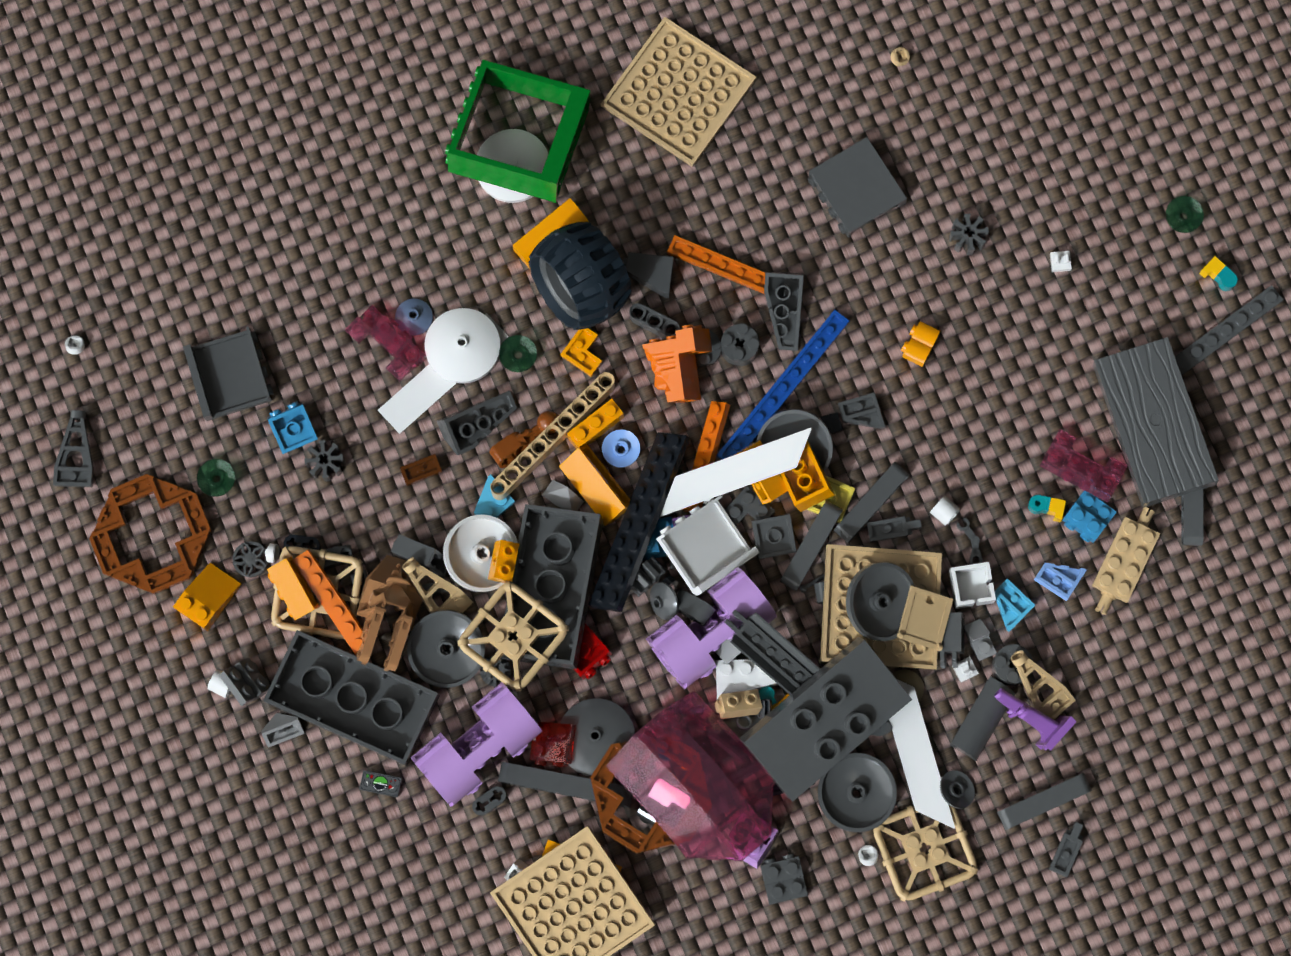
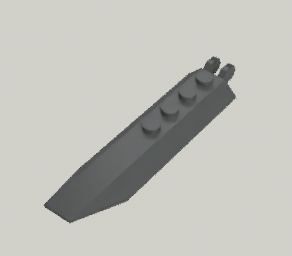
M734 610L732 612L733 616L743 622L739 628L728 619L724 622L734 631L730 643L788 694L791 695L820 670L819 667L756 612L748 618H744L738 611Z

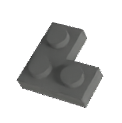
M748 486L725 509L735 526L747 514L758 520L769 518L775 513V510L767 503L762 504L757 494Z

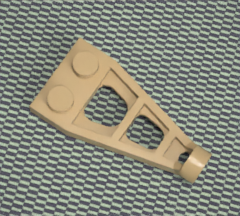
M411 557L403 564L402 569L409 575L430 613L438 610H454L463 613L473 603L460 588L421 566L414 557ZM425 575L435 581L428 591H425L420 584V580ZM438 588H443L449 592L450 597L439 607L432 599V594Z
M1019 650L1011 656L1010 659L1018 670L1033 708L1054 720L1076 701L1062 683L1029 659L1023 650ZM1035 670L1041 678L1031 685L1027 676ZM1044 684H1048L1053 688L1054 692L1041 702L1037 690Z

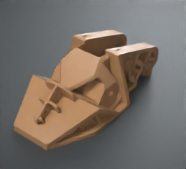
M386 555L365 579L357 615L365 617L361 634L362 644L356 654L357 661L362 662L361 664H367L370 659L383 615L386 612V605H394L395 611L402 609L403 612L393 622V633L388 645L390 646V651L383 667L384 671H395L398 667L408 633L413 629L414 621L422 602V598L409 575L402 569L406 560Z

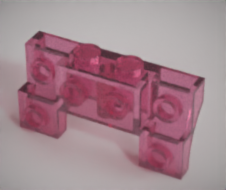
M371 305L345 329V332L356 340L358 344L370 334L376 342L394 357L386 366V370L400 382L427 359L426 354L412 342L411 339L413 337L406 330L402 332L398 328L399 324L393 318L388 319Z
M1059 429L1040 467L1108 503L1128 465L1113 457L1109 458L1105 467L1072 450L1071 448L1076 438Z

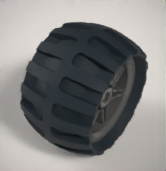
M589 222L569 224L551 232L538 243L529 256L531 276L539 293L555 316L565 326L573 328V330L590 328L610 319L624 306L632 293L631 280L618 251L615 250L611 241L596 226L594 227Z

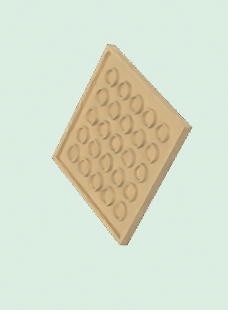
M664 17L602 101L601 107L693 167L753 85L756 76Z
M827 544L820 662L831 661L856 638L860 637L868 643L885 666L936 670L938 650L900 638L889 641H875L858 633L851 624L847 614L846 594L851 580L859 570L872 563L885 562L895 564L905 570L911 577L915 587L940 595L942 553Z
M586 826L490 892L532 956H611L655 926L654 921L589 826Z

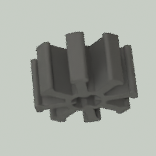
M970 213L964 215L962 220L964 225L958 221V218L955 219L952 229L956 231L953 232L951 230L949 235L950 242L952 240H960L954 247V250L958 253L964 244L967 245V255H973L975 250L973 244L979 250H982L986 240L981 238L984 237L986 239L989 233L988 227L977 229L983 223V219L978 216L973 225L970 223Z
M321 440L319 441L321 452L318 453L311 445L307 450L310 455L313 454L316 458H305L304 461L308 468L315 466L309 471L315 479L318 478L317 476L323 470L322 478L327 482L331 481L329 477L330 469L337 476L342 474L340 467H336L334 464H345V458L342 454L335 456L337 452H340L339 447L335 443H332V447L327 451L328 445L326 441ZM327 457L329 462L327 464L322 463L321 460Z
M652 556L639 568L631 589L640 597L665 574L666 570Z

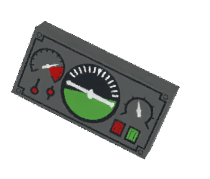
M363 770L359 790L398 798L402 778Z

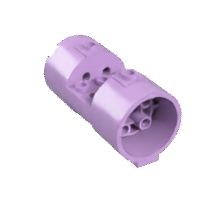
M739 567L735 568L707 590L715 604L713 608L716 611L704 626L695 621L687 626L679 616L675 615L646 638L660 662L676 678L675 680L683 689L689 687L699 678L707 677L713 672L716 664L709 653L718 650L721 647V643L726 639H731L734 631L724 622L728 619L737 628L743 623L733 616L732 612L734 610L738 611L744 618H748L756 612L768 623L777 617L774 609L762 592Z
M502 682L472 706L481 720L450 744L444 735L440 733L411 757L415 765L450 807H453L463 797L475 793L480 788L482 782L474 771L481 769L490 757L497 756L501 752L502 747L514 758L522 754L528 743L542 732L535 720Z

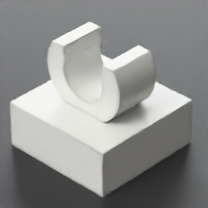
M1070 251L1050 253L1052 272L1071 271Z
M970 656L959 661L958 668H953L961 683L979 674Z

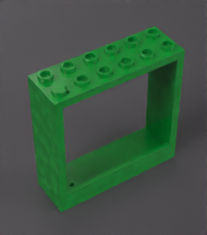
M482 60L481 66L476 68L475 81L470 83V95L464 99L463 113L460 112L458 115V126L453 128L451 134L452 142L447 144L445 150L447 155L445 163L448 164V172L556 203L589 112L590 90ZM485 83L566 106L542 173L460 150Z

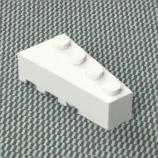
M750 659L732 660L728 664L723 660H716L717 699L721 694L760 690L762 687L778 685Z

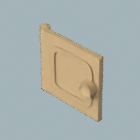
M910 586L897 638L941 651L943 648L941 644L953 599Z

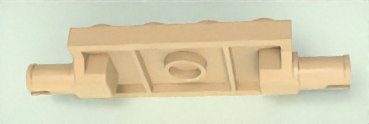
M1144 507L1138 521L1124 517L1096 575L1092 587L1100 590L1102 597L1095 610L1100 612L1102 609L1101 614L1107 615L1113 600L1118 599L1125 603L1129 601L1159 538L1160 533L1148 527L1155 513L1152 509L1146 516L1149 508Z

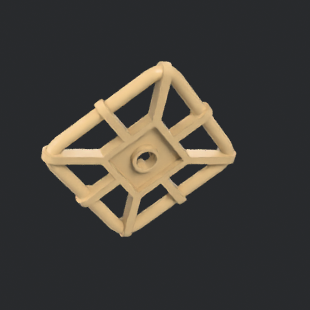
M285 546L282 548L279 562L291 556L294 559L296 558L294 554L300 555L309 548ZM310 549L314 557L319 558V564L323 570L326 559L352 564L337 576L329 574L327 576L338 591L339 580L355 569L352 595L339 594L343 600L350 602L349 609L356 618L358 603H360L361 599L359 594L363 562L361 559L358 560L353 556L331 553L325 549ZM274 583L273 588H275L271 612V619L273 621L271 623L273 626L295 632L298 630L312 637L313 635L334 639H344L339 631L315 627L317 613L328 614L317 597L315 599L320 607L311 612L309 626L283 622L282 620L287 618L289 614L285 612L279 617L281 599L277 594L278 589Z
M506 581L505 584L497 589L485 606L477 611V616L464 630L457 642L461 650L481 665L486 673H491L507 687L518 692L530 683L544 664L546 665L549 662V657L565 639L567 632H569V626L545 607L541 600H536L518 585ZM512 591L532 606L524 618H521L514 612ZM506 592L508 612L499 622L488 613ZM539 611L558 627L537 630L529 622ZM484 618L496 626L488 637L468 639ZM511 632H512V633L518 632V633L516 634V636L518 637V639H517V640L512 639V640L510 641V640H509V638H510L509 634H510ZM558 634L542 655L531 647L539 636ZM490 643L498 651L490 661H487L469 646ZM529 651L538 660L521 680L519 661ZM503 654L513 661L515 681L495 667V664Z
M911 805L907 806V809L891 814L884 823L873 829L875 840L884 860L882 862L883 866L887 868L895 892L900 897V900L904 902L905 900H915L936 891H944V888L968 880L978 873L977 862L967 838V830L964 831L956 808L950 805L949 808L957 834L944 839L939 831V821L934 820L932 825L920 829L915 816L919 812ZM909 816L915 831L901 835L884 827V825ZM881 832L900 840L905 853L891 858ZM960 839L969 865L951 858L945 844ZM922 843L930 846L931 849L928 850V854L920 852L919 848L922 847ZM907 858L912 873L903 890L893 863ZM949 862L966 870V872L941 881L935 866ZM930 868L935 883L909 893L917 873Z

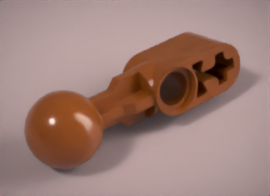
M553 411L541 413L537 418V425L531 429H525L521 433H511L492 446L489 452L500 468H506L559 415ZM549 430L548 435L555 434L556 430Z

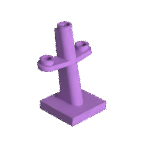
M1000 688L994 695L996 700L1008 708L1006 711L1008 717L1013 718L1018 715L1019 718L1023 719L1040 733L1041 738L1035 744L1040 750L1049 749L1051 751L1077 722L1072 716H1060L1055 721L1008 693L1003 688Z

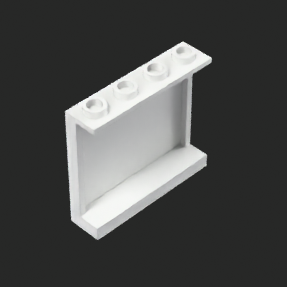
M721 495L704 501L705 506L700 508L698 505L689 511L691 514L689 517L686 518L683 515L674 521L676 523L674 527L667 526L660 531L662 535L656 538L694 596L703 593L735 568L740 567L760 553L756 546L751 549L718 501L722 498Z

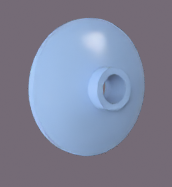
M615 430L605 437L602 444V453L609 464L615 467H627L637 460L640 453V443L632 432ZM623 447L625 451L623 453H619L618 448Z

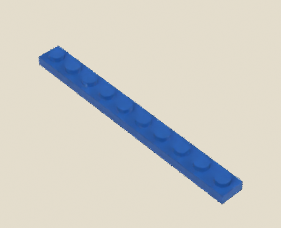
M834 309L717 454L719 459L722 460L733 456L756 439L765 422L777 413L848 325L849 320Z

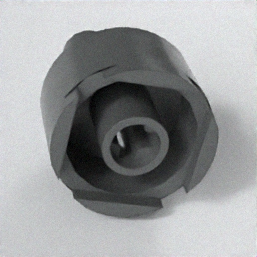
M743 323L729 327L721 338L723 358L729 364L746 366L755 360L759 350L757 333ZM737 343H743V348L740 346L736 347Z
M1018 644L1007 645L1001 648L993 658L992 673L1004 685L1016 686L1022 683L1017 668H1009L1010 662L1013 663L1010 658L1015 652L1023 650L1028 658L1033 661L1029 651Z

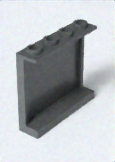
M867 137L809 171L808 181L812 188L816 187L819 192V199L822 203L827 204L830 216L833 219L836 218L839 223V230L842 234H846L848 238L851 237V233L893 208L897 206L900 208L907 201L906 196Z
M249 326L246 327V331L192 347L190 344L183 346L202 414L206 421L272 401L273 389L271 384H267L266 377H269L265 366L262 367L260 361L263 359L260 348H256L255 342H258L255 331H251Z

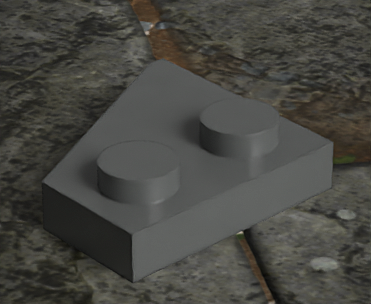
M875 392L838 403L844 423L885 429Z

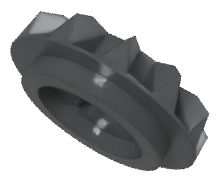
M493 656L486 658V660L490 661ZM500 658L495 667L499 664V670L510 678L511 666L506 659ZM481 666L480 674L486 684L496 687L501 683L495 676L492 678L491 673H486Z

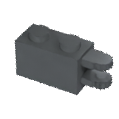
M962 612L949 614L941 644L943 648L941 651H938L940 653L941 668H946V654H952L953 668H958L959 654L965 653V615Z

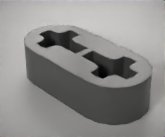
M493 787L473 802L472 809L479 816L487 815L505 802L507 794L503 788ZM494 791L498 793L502 791L503 794L500 801L498 799L490 801L494 797ZM487 801L489 802V804L485 806L484 812H482L481 810H476V808H478V802H481L482 804Z

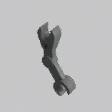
M963 518L966 527H961L958 522L956 527L958 530L964 531L971 541L972 551L969 563L970 565L973 564L972 559L975 557L979 559V563H982L983 559L979 550L980 539L969 527V520Z

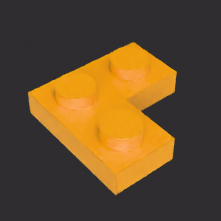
M589 328L578 330L560 354L561 357L590 377L594 375L602 364L601 359L588 351L598 338V334Z

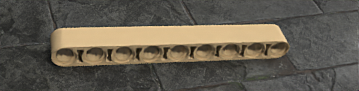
M604 372L600 374L492 481L490 486L491 493L496 500L505 499L567 438V433L585 420L614 391L615 379L611 373ZM605 380L611 382L609 386H603L601 383ZM592 393L598 395L596 399H590L588 396ZM579 406L585 409L581 413L575 411ZM564 420L572 422L569 426L562 425ZM549 430H556L558 437L550 439L548 437ZM543 446L545 450L539 453L535 451V448ZM525 459L531 461V464L528 466H524L521 463ZM510 473L518 474L515 479L508 478V475ZM497 486L505 488L501 493L495 492L494 489Z

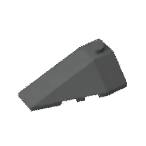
M765 272L764 293L779 350L798 351L803 273Z
M506 391L437 420V424L444 440L456 455H460L479 445V442L488 436L517 407L511 392Z

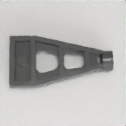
M71 411L70 420L54 466L53 486L93 488L94 466L86 428L85 411ZM72 433H81V446H70ZM79 451L82 454L83 465L81 467H67L66 460L70 452Z

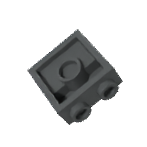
M250 658L239 661L235 666L219 674L241 706L261 698L268 692L270 687L268 679L261 675L257 664L251 661Z
M794 854L782 856L783 860L775 862V858L763 861L764 865H760L769 905L808 896L799 856L794 857Z

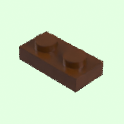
M436 454L400 467L407 486L443 473Z

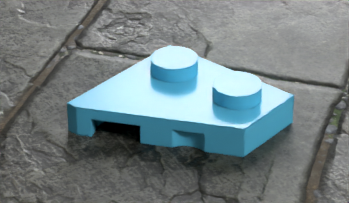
M491 474L487 478L474 514L490 515L499 518L515 503V500L510 495L503 500H496L492 496L490 486L494 478ZM497 486L494 491L501 493L504 491V488Z
M1008 578L995 590L1000 614L1006 630L1010 632L1029 613L1035 604Z

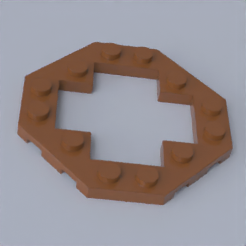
M145 474L110 490L107 502L101 510L98 522L89 540L104 575L156 594L191 578L211 532V526L196 493ZM154 493L162 510L174 504H180L192 536L175 543L181 561L146 575L139 558L121 565L109 532L126 525L120 507Z
M666 732L623 743L611 744L590 777L603 833L635 853L691 841L712 808L699 752ZM656 750L688 770L678 787L692 795L694 799L675 829L657 819L648 835L614 815L624 798L608 787L627 757L645 766Z

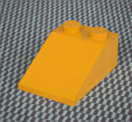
M807 440L797 467L780 473L794 506L800 512L835 495Z
M209 563L184 590L173 608L206 631H209L237 592L241 583L212 563Z

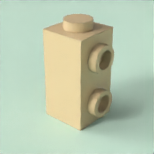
M755 689L721 694L715 702L716 712L720 715V719L757 715L762 709L759 691Z

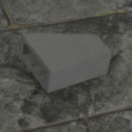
M628 252V258H624L623 261L628 271V276L664 298H669L673 257Z
M400 534L398 535L391 549L393 554L406 561L414 557L421 566L442 578L445 577L447 569L442 553L435 548Z

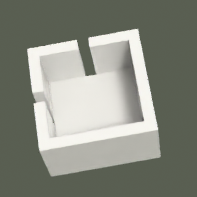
M989 562L950 568L949 577L955 609L973 607L975 602L976 606L992 604L996 601L994 585L989 583L992 580Z

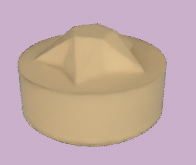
M898 47L891 52V61L898 67L906 65L910 60V53L904 47Z

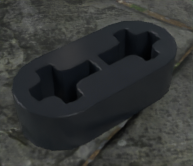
M289 535L284 539V547H289L288 542H292V539H295L296 543L301 544L297 547L308 548L304 547V544L310 545L313 541L317 546L313 549H321L320 542L314 537Z

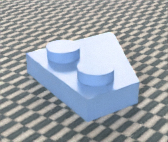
M1044 563L1034 580L1067 601L1085 574L1086 569H1075L1065 565L1057 566L1052 563Z

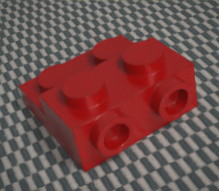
M586 623L578 667L574 669L583 680L585 678H592L596 674L595 669L600 665H607L611 661L610 656L612 655Z

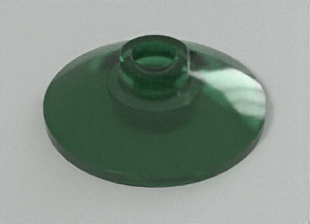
M1177 197L1166 208L1168 224L1172 229L1181 233L1195 231L1201 225L1204 218L1202 206L1192 197ZM1180 214H1185L1187 218L1182 219Z
M514 335L502 343L499 350V358L507 370L517 373L524 372L534 365L537 358V349L533 341L528 337ZM521 353L522 357L516 358L515 354Z
M222 459L206 461L197 473L199 488L202 492L212 497L225 495L232 489L235 483V472L232 466ZM216 476H220L219 482H214Z

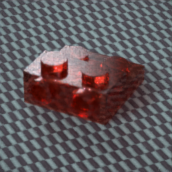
M538 722L542 732L536 736V741L532 740L530 760L535 761V765L546 766L547 763H552V766L556 767L572 764L576 725Z

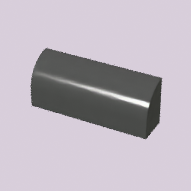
M991 676L950 743V746L975 761L979 758L1007 710L1006 706L996 700L994 697L995 693L1000 688H1003L1015 696L1014 691Z

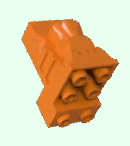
M702 325L682 326V330L675 331V336H668L664 340L651 339L648 344L642 345L648 361H651L652 371L655 373L654 387L658 390H665L667 402L686 403L701 400L695 355L712 352L709 329L702 328Z

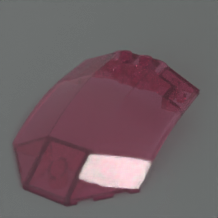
M695 691L663 709L636 732L606 765L611 773L661 826L686 859L706 858V860L727 859L743 861L771 836L773 780L736 734Z

